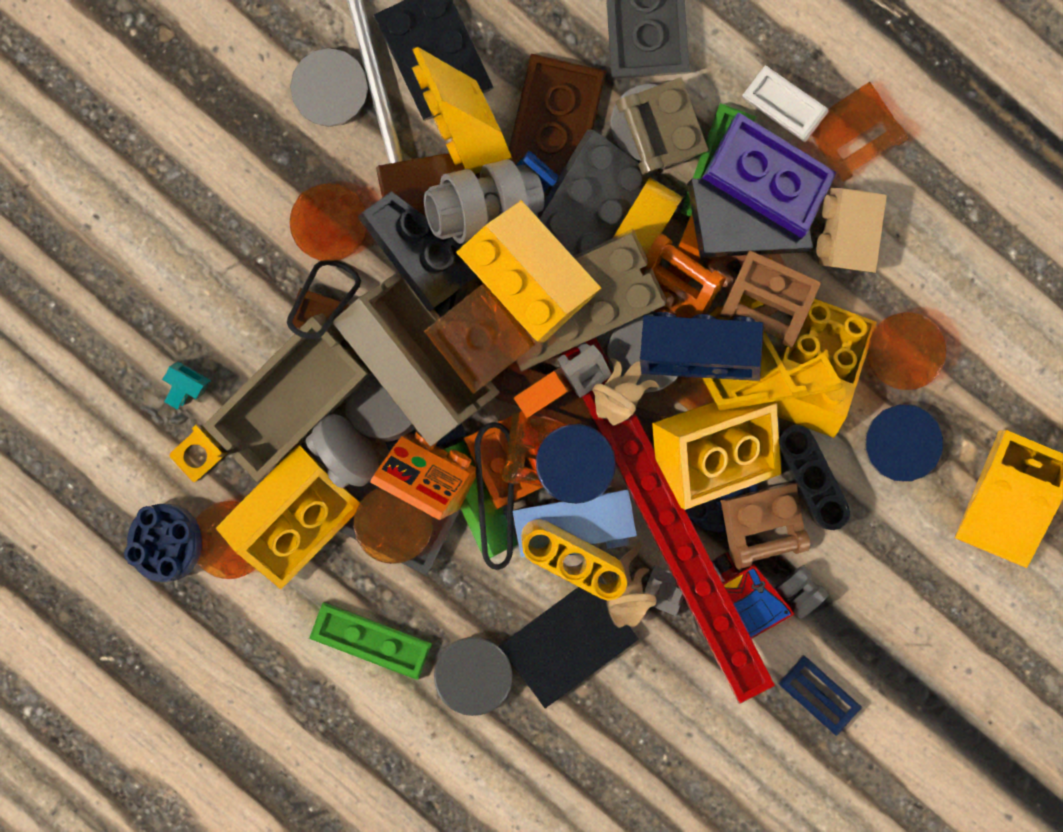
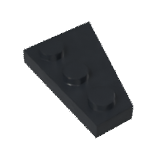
M392 191L358 216L359 220L429 312L477 276L456 253L463 244L457 243L453 237L446 239L436 237L429 227L427 218Z

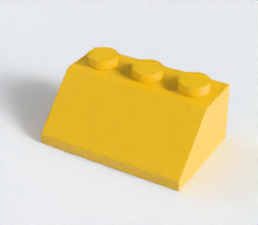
M522 200L486 224L456 252L537 342L544 343L602 290L599 284Z
M714 401L652 423L655 459L680 507L684 510L781 475L777 403L775 402L719 411Z
M297 444L216 529L239 556L279 589H282L363 505L345 487H337L330 480L328 470L302 446Z

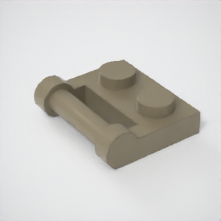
M682 77L615 101L619 113H624L641 159L638 165L642 175L709 151ZM649 104L666 154L655 155L638 108L639 106Z

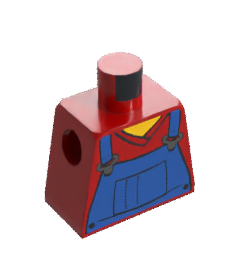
M728 552L711 560L751 639L794 615L791 608L754 564L738 570L734 566Z

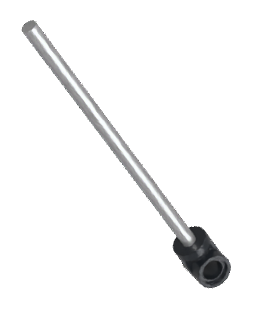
M347 0L388 162L404 161L363 0ZM452 295L444 300L442 307L436 311L442 320L446 319L452 312Z

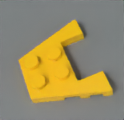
M742 294L739 301L740 304L751 309L765 304L745 294ZM724 305L721 308L718 306L710 314L717 320H728L720 316ZM764 331L760 381L702 378L719 411L836 391L842 388L841 381L825 353L787 371Z

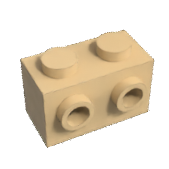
M829 188V194L825 196L822 204V216L825 218L823 234L819 236L816 246L817 256L820 257L819 266L876 273L887 195L844 188Z

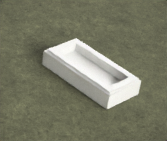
M766 65L742 95L746 102L803 142L808 140L829 112L821 103Z

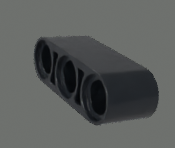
M793 425L784 428L779 433L780 455L794 483L797 484V489L813 521L817 526L826 530L841 529L850 518L849 505L811 431L804 426ZM794 431L801 433L806 441L804 450L799 454L789 452L785 445L787 436ZM812 466L819 468L823 474V482L815 489L808 488L803 481L805 470ZM830 501L837 503L841 511L839 519L832 524L824 522L821 517V508Z

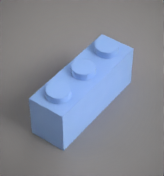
M628 489L604 493L598 498L585 503L574 504L561 501L513 510L521 557H526L522 548V529L528 522L536 519L548 521L590 544L606 542L607 549L630 545L629 537L637 536ZM540 534L532 537L529 544L534 548H543L549 543L550 539ZM571 553L568 556L578 555L579 553Z

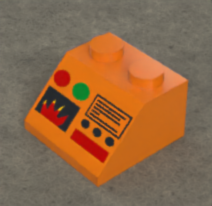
M416 431L415 434L409 433L400 437L373 475L370 483L441 520L459 511L476 478V467L470 465L471 458L459 451L450 450L448 453L437 447V442L430 447L422 435Z

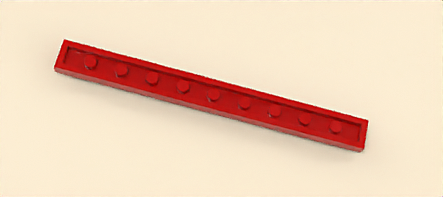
M597 338L586 341L588 345L592 346L594 344L599 350L612 374L608 359ZM575 346L559 355H565L571 361L581 352L578 346ZM608 379L602 382L601 384L605 385ZM592 390L582 396V399L598 431L609 439L615 453L616 466L738 704L774 687L775 684L686 511L680 507L655 459V451L635 412L625 421L613 426L608 419L598 417L595 394Z

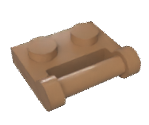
M749 250L720 316L731 320L732 317H750L756 322H763L764 332L782 339L781 344L792 348L822 282ZM742 294L793 316L790 324L787 325L740 304L739 301Z
M785 483L721 500L730 555L737 569L749 567L753 561L793 551L795 554L809 551L810 539L804 529L796 483ZM783 526L787 528L788 537L749 547L746 545L745 536Z

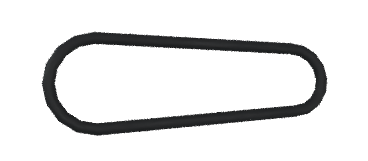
M322 260L316 263L287 317L288 328L294 334L305 339H318L323 336L333 323V320L337 318L360 288L361 279L358 273L347 264L336 260ZM330 265L349 272L354 277L355 285L317 333H306L296 328L293 324V319L319 268Z
M491 422L485 424L479 430L475 439L474 449L482 555L486 565L491 569L500 570L510 563L513 553L514 442L508 428L501 423ZM490 428L500 429L505 434L509 447L507 555L500 564H494L490 560L487 548L480 446L484 433Z

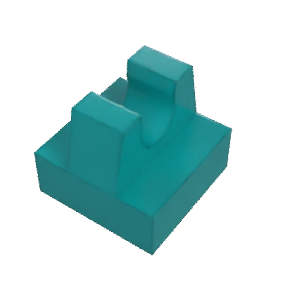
M177 361L169 366L162 379L172 385L164 402L178 410L180 406L186 403L189 396L197 399L203 395L211 380Z

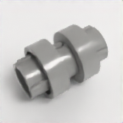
M506 159L483 165L480 178L478 179L470 169L442 175L440 184L430 186L425 192L424 208L429 227L436 237L440 239L453 237L457 243L462 244L468 242L486 224L521 200L538 216L539 212L544 208V193L540 178L527 164L516 166L511 160Z

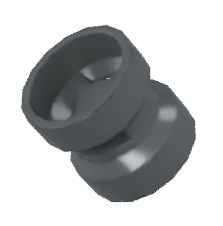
M805 565L797 568L775 587V590L783 599L790 601L792 611L799 619L812 612L829 596L821 585H816L811 580L812 574Z

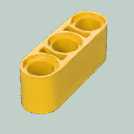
M650 177L614 237L634 229L645 255H647L652 243L666 227L683 196Z
M542 519L532 520L523 527L521 532L523 553L532 563L604 600H615L625 592L627 587L625 570L621 561L616 557ZM540 534L550 539L549 543L543 548H534L529 544L532 537ZM571 553H579L584 556L582 563L577 566H568L563 561ZM606 571H613L618 574L616 581L611 584H602L598 581V578Z

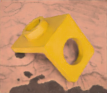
M198 424L192 427L193 432L169 455L192 482H197L228 454L221 447L222 445L202 425ZM200 445L205 449L207 459L201 467L193 468L186 463L184 454L188 447Z

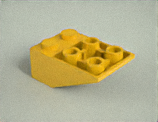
M419 47L412 49L419 64L412 67V70L421 89L429 88L423 95L432 115L436 116L433 119L444 141L452 140L446 144V147L455 166L463 163L465 169H470L474 174L481 172V168L485 164L512 158L503 134L477 81Z
M814 299L793 347L790 348L785 345L780 359L786 370L790 371L825 353L841 381L842 388L836 391L773 401L777 403V416L835 438L847 417L877 322Z
M999 430L954 538L1027 568L1063 500V453L1008 430Z

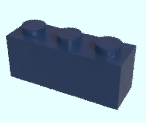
M657 312L653 316L644 315L640 351L641 374L760 381L763 322H756L750 317L717 320L715 317L706 314H698L692 318L676 317V315L668 312Z

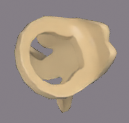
M610 358L614 367L612 375L605 385L597 383L592 389L595 394L598 417L608 419L613 426L618 425L634 414L636 406L646 390L659 387L653 380L643 381L637 386L642 376L640 361L635 362L624 376H621L623 370L621 363L617 359Z
M638 542L634 548L620 559L627 578L625 592L615 600H607L610 617L618 628L624 625L637 626L647 610L656 605V597L652 594L643 593L642 577L649 569H639L633 575L632 580L630 576L629 565L639 553L642 546L641 542ZM608 571L602 573L599 577L604 580L605 584H611L616 581L618 574L615 573V581Z

